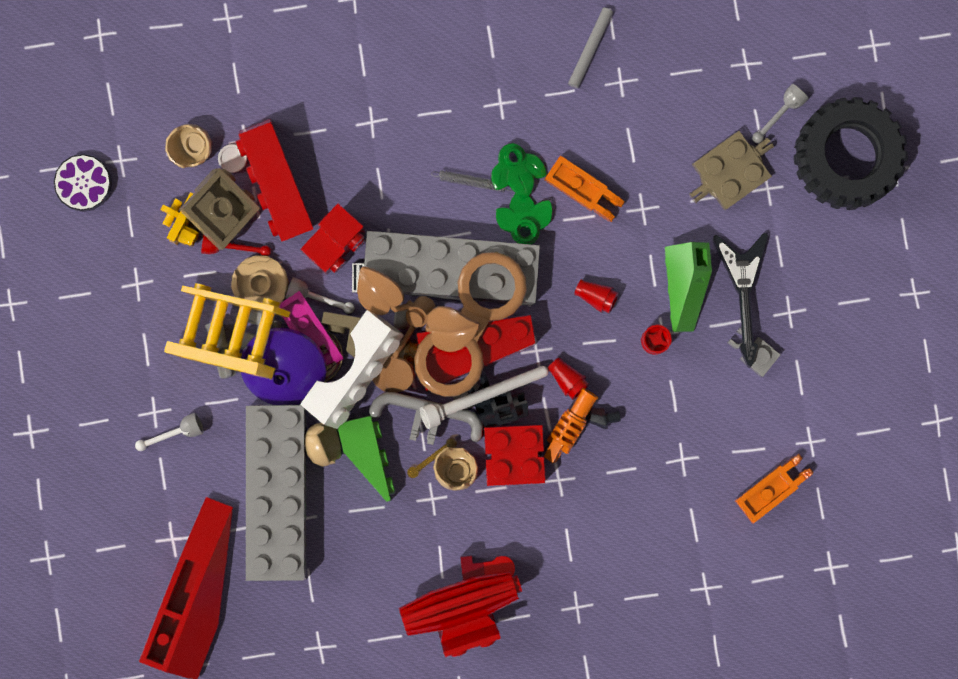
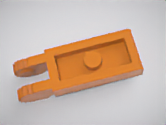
M562 156L558 158L544 181L589 211L593 210L609 222H612L615 216L611 211L597 204L600 198L604 196L613 205L620 208L625 203L619 196L608 190L606 185Z
M799 453L782 466H778L735 500L752 524L798 489L797 486L814 473L811 468H808L799 473L794 480L789 477L786 472L792 467L797 466L803 459Z

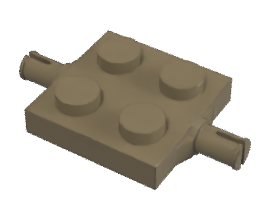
M737 131L692 163L702 183L700 187L689 193V196L693 198L701 192V194L692 199L694 203H697L709 194L719 202L724 210H727L770 179L772 176L763 165L761 156L774 148L771 143L762 149L771 141L765 138V140L753 147L746 141L741 132Z

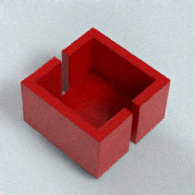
M542 425L484 428L485 455L491 454L492 456L491 460H485L487 486L545 483L544 457H538V452L544 451Z

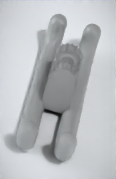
M386 392L373 400L369 413L373 418H379L383 408L387 405H396L416 410L410 440L416 441L422 421L420 407L430 403L433 405L439 404L440 406L444 404L395 392ZM463 409L445 416L446 418L468 423L471 427V440L474 442L481 440L483 425L474 412ZM438 426L430 428L428 431L427 444L434 445Z

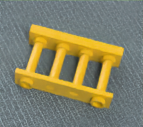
M195 283L194 288L182 286V292L194 296L183 339L179 340V344L167 341L164 352L181 358L272 379L275 368L264 365V351L274 314L289 317L290 312L279 308L280 302L266 298L263 299V303L214 293L211 292V287ZM205 300L217 301L206 344H202L201 349L196 348L197 343L194 340ZM228 304L240 306L228 350L225 349L224 354H219L217 344ZM251 309L262 311L263 314L252 354L248 355L247 360L241 359L242 354L239 352Z

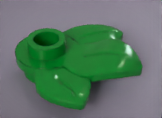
M514 143L507 144L500 149L498 153L499 163L492 169L491 180L495 190L503 189L509 185L518 196L524 199L529 197L532 192L534 179L546 177V169L542 161L534 154L525 153L521 146ZM510 152L516 154V162H512L509 159Z
M516 193L511 199L509 209H496V221L499 227L511 233L513 240L517 244L532 245L539 237V230L545 228L550 223L552 217V205L549 200L534 205L530 197L524 199ZM521 228H529L531 234L528 237L521 236Z

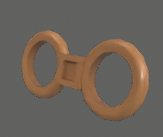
M498 252L482 253L471 258L462 268L458 279V296L464 307L460 313L480 323L475 336L466 345L472 357V366L467 377L457 384L444 385L436 382L426 368L428 352L434 345L431 341V333L428 334L418 345L414 361L415 372L421 384L430 392L444 397L459 396L471 390L480 379L484 365L483 353L477 343L489 321L502 320L514 314L522 305L527 291L526 277L520 265L510 256ZM486 264H497L505 267L515 281V291L512 299L506 305L497 309L481 307L473 300L469 290L471 276L478 268Z

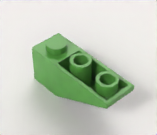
M689 242L665 247L672 332H694L712 273L710 244L705 242Z
M368 416L343 423L338 428L343 452L386 502L391 501L390 495L395 494L392 477L386 478L384 467L389 466L385 449L379 450L377 439L382 438L379 422H373L372 417Z

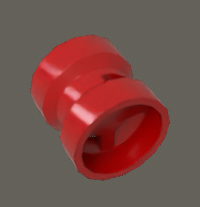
M652 325L641 336L642 348L651 355L663 353L669 348L672 341L669 330L662 325Z

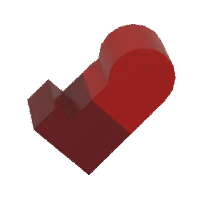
M472 555L460 557L463 580L508 571L513 576L515 572L514 562L507 556L500 555L492 561L477 563L472 562Z

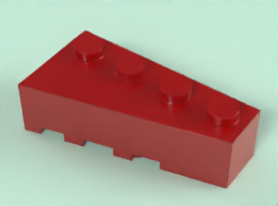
M271 119L240 130L238 133L240 139L235 142L241 157L246 155L251 166L246 169L252 184L258 182L262 193L257 194L263 211L268 209L272 217L268 224L273 237L279 235L281 242L313 230V225L274 131Z
M531 315L488 322L477 342L483 353L484 367L535 345ZM432 332L417 333L418 345ZM433 345L426 358V368L430 376L441 384H446L469 374L472 366V357L466 346L458 351L446 352Z

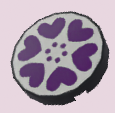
M85 154L71 156L63 161L56 170L54 177L55 193L60 201L69 208L81 212L95 210L103 205L112 187L111 174L105 164L94 156Z

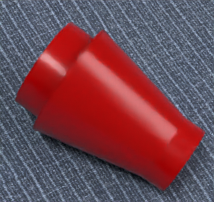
M581 279L574 295L586 301L600 313L607 312L610 314L616 304L619 293L614 291V287L587 282Z
M560 357L554 360L548 367L565 397L569 396L574 400L580 395L583 388L587 389L589 383L586 381L587 377L565 363Z

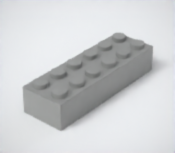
M367 231L364 267L377 270L391 278L400 286L403 295L460 300L458 296V279L462 268L471 258L482 253L498 252L510 256L520 265L526 277L527 288L522 305L532 306L536 302L540 245ZM486 264L478 268L471 276L469 290L474 301L508 303L515 291V281L505 267L497 264Z
M301 405L246 406V581L306 580V452L304 447L306 409Z

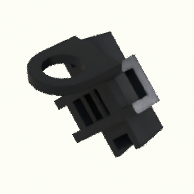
M482 370L480 376L481 383L478 390L475 391L473 386L468 391V394L490 386L485 371ZM510 391L473 405L478 412V418L483 428L494 425L499 426L529 415L527 400L525 401L524 392L511 395Z

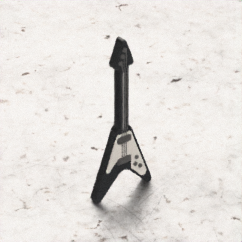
M763 233L745 254L737 253L718 235H714L713 243L736 292L739 294L742 344H740L739 350L747 367L751 368L758 344L754 343L750 292L753 288L768 234Z

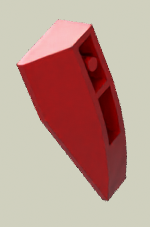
M208 497L205 498L140 657V663L166 673L189 679H198L219 625L233 514L232 506Z

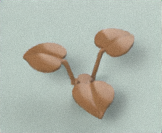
M363 266L359 271L357 294L360 303L366 310L376 315H385L390 309L394 312L407 309L406 320L410 328L401 340L398 349L393 355L390 354L383 364L380 374L372 380L382 391L402 392L412 384L414 370L407 360L398 358L416 327H423L426 324V331L432 332V343L437 348L446 352L462 349L473 339L478 331L479 322L469 319L453 308L445 306L436 307L434 302L426 296H420L414 302L409 300L406 304L400 305L404 300V295L400 286L383 273Z

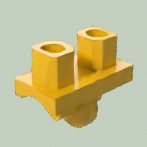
M190 192L185 203L193 195V193ZM175 199L171 208L162 205L160 210L167 214L162 224L170 227L174 218L176 219L167 239L176 245L180 242L193 247L200 233L187 227L190 220L182 212H178L183 202Z

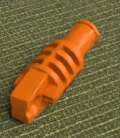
M585 388L581 390L582 392L572 408L564 411L547 439L551 444L544 458L552 463L557 462L563 452L566 454L570 452L587 424L585 419L587 414L599 398Z

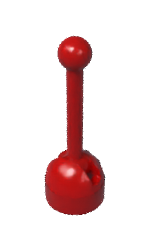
M203 234L201 254L211 255L218 253L220 250ZM229 243L225 247L227 249L256 252L262 256H269L271 253V249L267 245L254 247Z

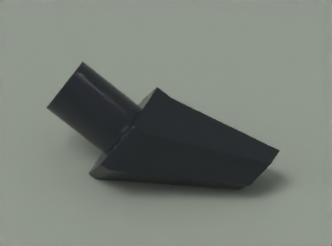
M591 408L585 418L586 422L603 429H607V424L621 422L619 410L605 413L604 408Z

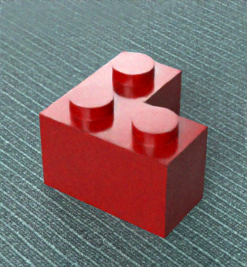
M338 203L318 224L320 228L300 249L326 275L331 271L336 273L345 264L346 260L344 257L350 250L356 252L365 242L364 235L366 233L364 227Z

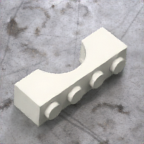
M368 310L350 333L354 340L356 351L351 369L344 377L335 382L324 383L316 381L300 404L324 425L336 429L346 422L353 406L363 398L366 388L373 378L380 374L383 364L390 354H393L398 349L400 340L404 336L381 316Z

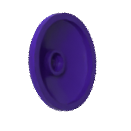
M272 328L270 329L263 359H265L264 365L275 368L273 378L268 379L241 372L247 388L257 398L274 406L300 405L316 381H325L327 366L321 349L307 335L293 329ZM257 335L247 343L241 359L247 360L248 355L252 354ZM276 375H281L284 379H278Z

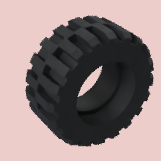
M853 97L851 100L840 98L834 103H827L822 106L803 125L794 146L796 148V154L793 156L794 164L798 165L799 170L796 172L798 179L804 180L806 184L804 189L809 194L813 192L817 196L815 200L822 204L824 202L830 203V207L835 209L846 207L847 210H856L858 207L864 208L872 205L886 196L898 184L897 181L903 176L906 169L904 163L908 160V151H904L907 138L906 135L901 136L899 130L902 126L898 120L893 122L889 117L892 113L887 108L882 111L877 108V102L870 100L866 103L863 102L861 97ZM843 128L857 130L864 134L872 143L876 161L872 171L867 176L857 180H849L836 174L829 166L825 157V144L828 138L837 130Z

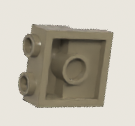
M221 168L213 169L194 189L195 193L179 209L219 250H223L260 209L255 203L254 196L249 191L241 189L235 183V177L229 171Z

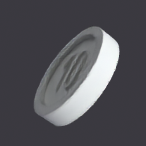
M229 144L220 150L218 162L222 169L230 173H237L245 167L247 156L241 157L237 145Z

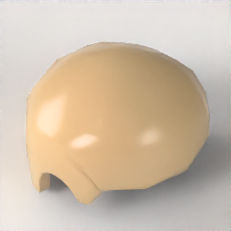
M185 124L172 130L166 139L165 151L169 160L178 167H195L203 164L209 158L212 152V141L208 132L196 124Z
M320 422L312 425L307 430L304 447L311 461L323 467L335 464V460L341 457V445L336 429Z
M444 448L436 456L433 466L436 480L441 486L452 491L467 489L476 480L478 472L475 457L464 448Z

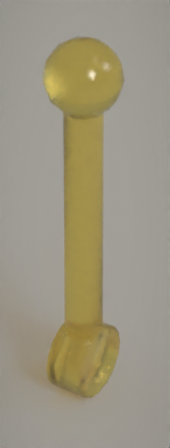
M453 437L448 438L446 444L416 467H410L407 470V475L410 478H416L419 471L435 460L436 456L444 448H455L457 440Z

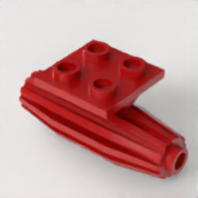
M510 571L476 576L430 591L400 607L399 611L407 636L438 631L444 656L451 655L457 657L465 654L469 649L478 646L488 647L494 644L496 640L501 639L493 613L518 600L517 593L523 591L518 576L512 577Z

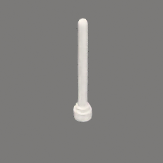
M540 366L440 406L439 404L433 405L430 403L420 407L422 421L427 429L438 426L445 416L546 377L549 370L546 366Z

